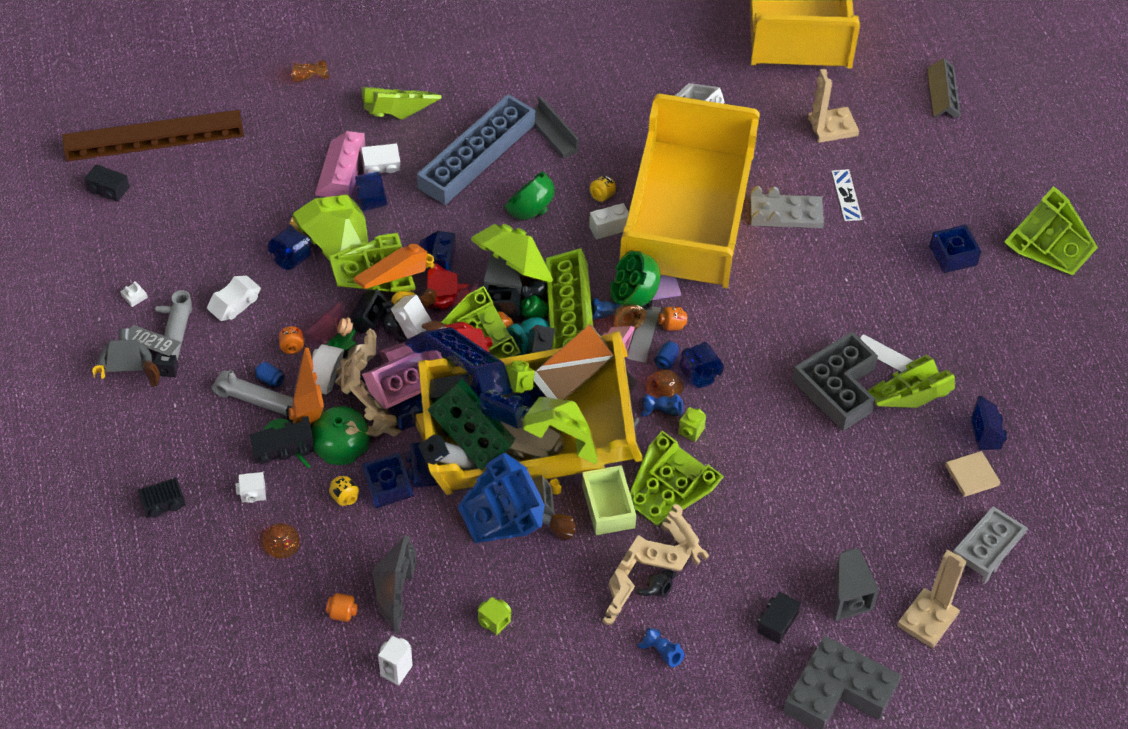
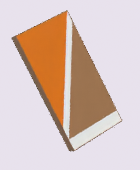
M589 324L535 371L534 382L547 398L565 400L613 359L615 354L592 324Z

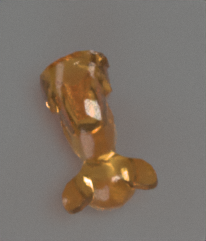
M319 60L315 64H297V62H294L292 67L293 81L302 82L315 74L320 75L323 79H329L326 61Z

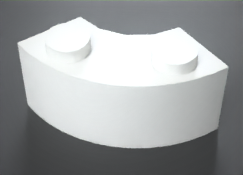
M234 276L224 289L213 293L207 309L220 321L232 320L257 300L261 287L248 276Z
M322 344L313 352V372L317 374L316 385H320L322 394H328L333 389L337 375L335 370L342 365L339 361L343 359L344 349Z

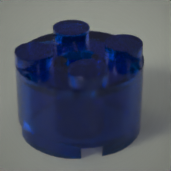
M380 171L355 176L356 184L360 186L357 189L359 199H363L361 201L363 211L388 205Z
M288 226L268 242V251L270 254L273 253L275 256L274 261L278 266L285 270L294 269L310 256V239L308 236L302 235L293 226Z
M707 342L682 351L679 368L691 385H695L696 388H704L715 382L714 378L717 375L721 376L723 373V362Z

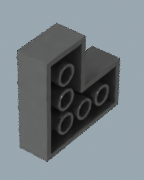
M851 331L796 365L792 381L844 431L872 413L875 398L857 380L875 369L878 355Z
M824 635L788 696L783 713L813 729H824L840 700L880 720L898 688L902 675Z

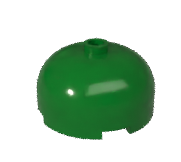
M541 171L534 179L521 187L503 207L517 220H530L538 214L542 216L548 211L547 206L554 198V183L544 171Z
M629 251L616 265L615 270H617L614 282L610 284V292L614 302L629 308H639L649 303L656 295L660 285L661 273L657 262L651 256L640 251Z
M336 406L328 408L321 413L320 419L313 422L311 426L314 453L324 459L326 463L332 465L353 463L356 461V458L364 452L366 453L369 448L370 436L366 433L368 432V423L361 413L350 407ZM349 421L355 422V425L361 432L353 435L347 434L345 430L350 427L347 423Z

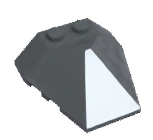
M404 535L373 568L372 572L376 589L375 602L378 603V610L395 633H399L403 617L401 593L405 578H413L417 562L416 550L411 545L412 541L409 535Z

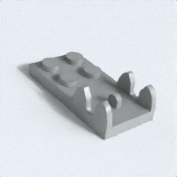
M760 186L754 187L751 191V226L823 228L824 226L821 196L779 195V190L775 186L769 190L768 194H762Z
M993 506L954 549L953 553L960 555L966 561L965 565L983 576L981 582L986 584L992 572L995 573L1002 560L1023 537L1028 528Z

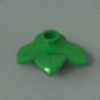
M352 329L350 334H347L345 337L341 336V333L336 332L328 339L326 345L346 351L356 345V342L351 340L356 330Z

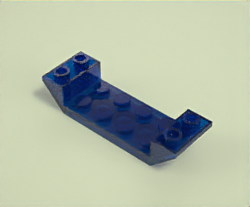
M452 327L424 331L405 341V345L410 347L415 353L439 351L442 356L449 358L455 365L466 370L469 375L473 376L470 388L480 399L486 400L491 397H501L512 393L513 389L505 364Z
M533 382V390H524V393H514L503 397L500 392L489 390L481 393L479 399L482 413L519 429L523 427L522 419L538 398L546 396L536 383Z

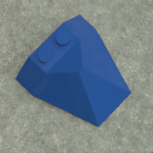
M502 453L487 464L484 473L477 478L474 487L469 489L457 506L474 543L529 535L542 527L545 504L527 468L508 454Z

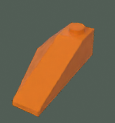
M409 244V246L398 249L355 276L353 281L366 289L424 272L426 269L427 251L418 244Z
M305 348L302 355L291 408H289V419L293 420V424L303 421L302 417L308 416L310 426H312L313 422L320 419L324 405L320 385H316L317 374L313 372V360L309 348Z

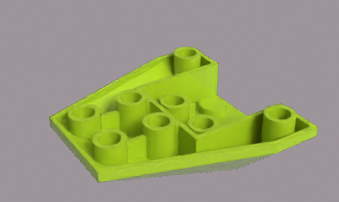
M484 286L466 295L441 322L447 325L465 322L474 328H480L484 337L489 336L492 339V346L488 348L489 355L484 357V362L513 357L521 353L496 311L493 301ZM429 334L425 339L428 345L437 343L443 359H447L451 367H456L446 336Z
M661 431L648 447L630 495L634 509L656 526H659L665 522L668 513L673 511L672 507L674 504L679 505L684 510L711 493L724 476L710 465L704 466L681 449L676 440L664 431Z

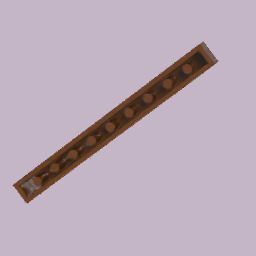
M239 109L62 134L64 153L68 162L244 137Z

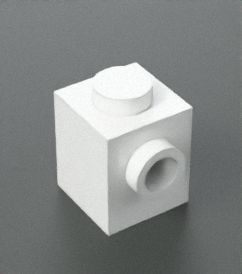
M263 472L239 475V483H236V494L241 496L242 502L253 503L266 500Z

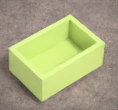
M622 465L582 472V488L595 535L634 529L636 525V512Z

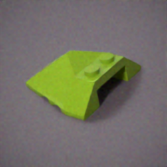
M361 87L364 110L369 111V114H373V116H384V113L403 120L441 99V95L434 92Z
M1054 186L1018 228L1004 241L1018 254L1070 275H1074L1098 248L1069 199Z
M348 195L313 199L292 215L298 228L302 233L306 232L312 238L311 242L314 245L317 244L323 250L322 253L328 260L330 255L347 248H356L364 241L368 243L365 216L359 205Z
M493 224L472 236L471 241L483 250L494 252V257L498 259L501 257L503 260H506V265L522 275L552 283L553 278L533 238L527 236L526 231L520 228L514 230L506 224H502V226Z
M398 233L379 235L375 237V240L368 243L364 241L356 248H347L330 255L329 260L337 286L364 289L353 281L354 277L402 248ZM411 275L366 289H378L379 291L389 292L415 290V284Z
M926 354L905 365L907 369L901 373L898 371L893 373V378L886 383L885 380H882L867 390V392L875 398L874 403L877 406L917 408L938 397L948 395L950 391L955 389V377L947 369L939 373L934 359Z
M539 397L522 419L523 429L542 438L549 425L575 437L577 456L596 465L597 454L592 435L576 402Z

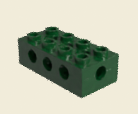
M462 378L434 400L427 409L481 471L486 468L490 461L508 450L515 441V437ZM455 407L460 408L461 411H457ZM468 422L473 423L475 427L470 426ZM481 437L486 438L489 442L484 441Z

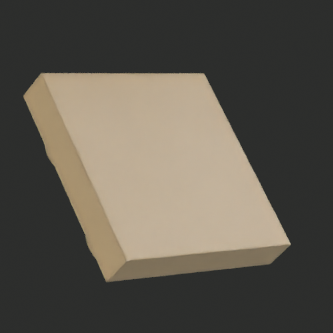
M982 451L946 462L945 466L963 497L1000 485V480Z

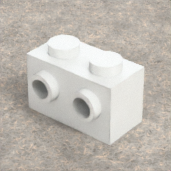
M397 144L362 147L361 159L364 175L400 171V157Z
M624 203L590 212L589 227L595 239L622 233L624 226H626L629 212Z
M417 294L404 296L391 308L395 319L409 341L422 339L428 333L421 325L431 321Z
M392 636L388 642L385 641L378 655L380 676L398 686L412 667L411 645L405 639H398Z

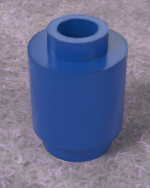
M668 341L661 346L654 358L656 365L660 369H670L679 355L678 345Z
M268 362L260 363L255 369L256 378L271 387H279L285 379V374L282 373V370Z

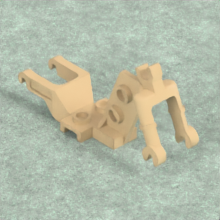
M369 329L366 332L364 344H356L350 348L348 358L339 361L342 365L335 370L339 374L335 383L341 386V391L346 394L352 391L366 406L364 417L370 421L374 420L371 427L368 426L367 435L378 437L382 433H388L395 437L401 432L395 428L398 424L396 417L388 414V408L384 409L370 394L367 385L360 380V371L376 355L377 335L372 329ZM349 421L347 423L350 426L345 430L347 434L353 435L361 432L355 425V422Z
M673 505V511L668 513V516L665 518L666 522H663L661 525L663 530L670 532L678 545L671 546L647 541L641 536H637L609 581L613 601L605 612L606 616L610 619L603 618L602 622L604 624H613L616 616L620 613L622 606L635 586L628 578V574L636 561L642 564L681 571L690 555L696 566L701 562L697 555L702 556L704 561L709 557L708 553L699 546V538L692 530L691 525L682 516L683 511L679 505Z

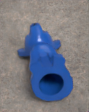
M594 298L591 301L592 320L603 319L615 314L622 321L628 322L629 319L626 316L628 307L610 301H599L598 298Z
M646 394L642 399V417L649 415L654 409L672 416H681L683 413V401L679 394H675L672 397L661 396L659 398Z
M647 628L643 635V641L638 643V647L641 649L655 647L667 665L670 667L678 666L685 656L683 649L680 648V644H673L668 639L660 637L661 633L658 629Z

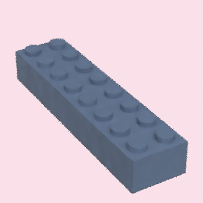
M507 94L417 173L418 189L446 205L535 125V110Z

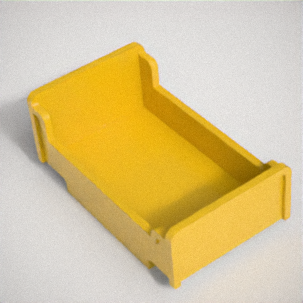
M750 0L751 65L769 63L847 66V68H852L860 29L859 17L853 14L852 0Z
M666 94L654 96L649 119L648 136L627 223L624 226L621 238L620 259L629 251H640L651 256L657 262L661 275L723 285L722 288L728 289L732 257L751 162L754 157L760 116L758 110Z
M619 331L601 336L614 352L615 357L565 399L576 402L589 426L597 454L596 465L577 456L575 437L549 425V428L561 434L565 441L560 453H556L555 456L531 460L525 457L524 459H518L513 457L511 453L505 452L524 465L532 479L541 475L545 479L579 474L586 471L605 468L604 464L634 459L635 462L643 461L636 443L624 358L628 357ZM561 348L458 367H451L447 359L419 361L426 439L436 434L442 436L444 442L459 446L451 436H445L441 425L427 410L432 403L430 400V380L470 373V388L474 392L477 389V382L480 378L486 379L488 377L492 381L499 380L498 400L496 402L488 401L490 402L489 409L491 412L494 413L501 401L505 400L527 414L539 397L546 396L535 382H533V390H524V393L513 392L511 388L504 385L505 364H512V361L518 360L529 363L531 369L536 371ZM437 462L433 465L428 463L430 473L446 495L453 494V490L474 487L477 478L486 470L484 468L482 471L480 469H465L462 471L458 464Z

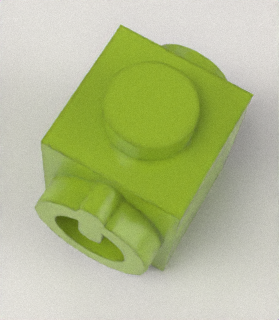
M518 360L512 361V364H505L503 384L516 393H524V390H533L535 370L531 369L529 363Z
M689 407L680 419L678 434L696 442L705 429V413L700 408L693 409Z
M491 597L487 602L484 601L479 606L478 622L484 629H489L498 635L511 622V608L505 601Z

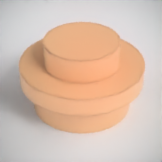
M350 318L340 319L337 332L341 333V336L345 337L347 334H350L353 327Z

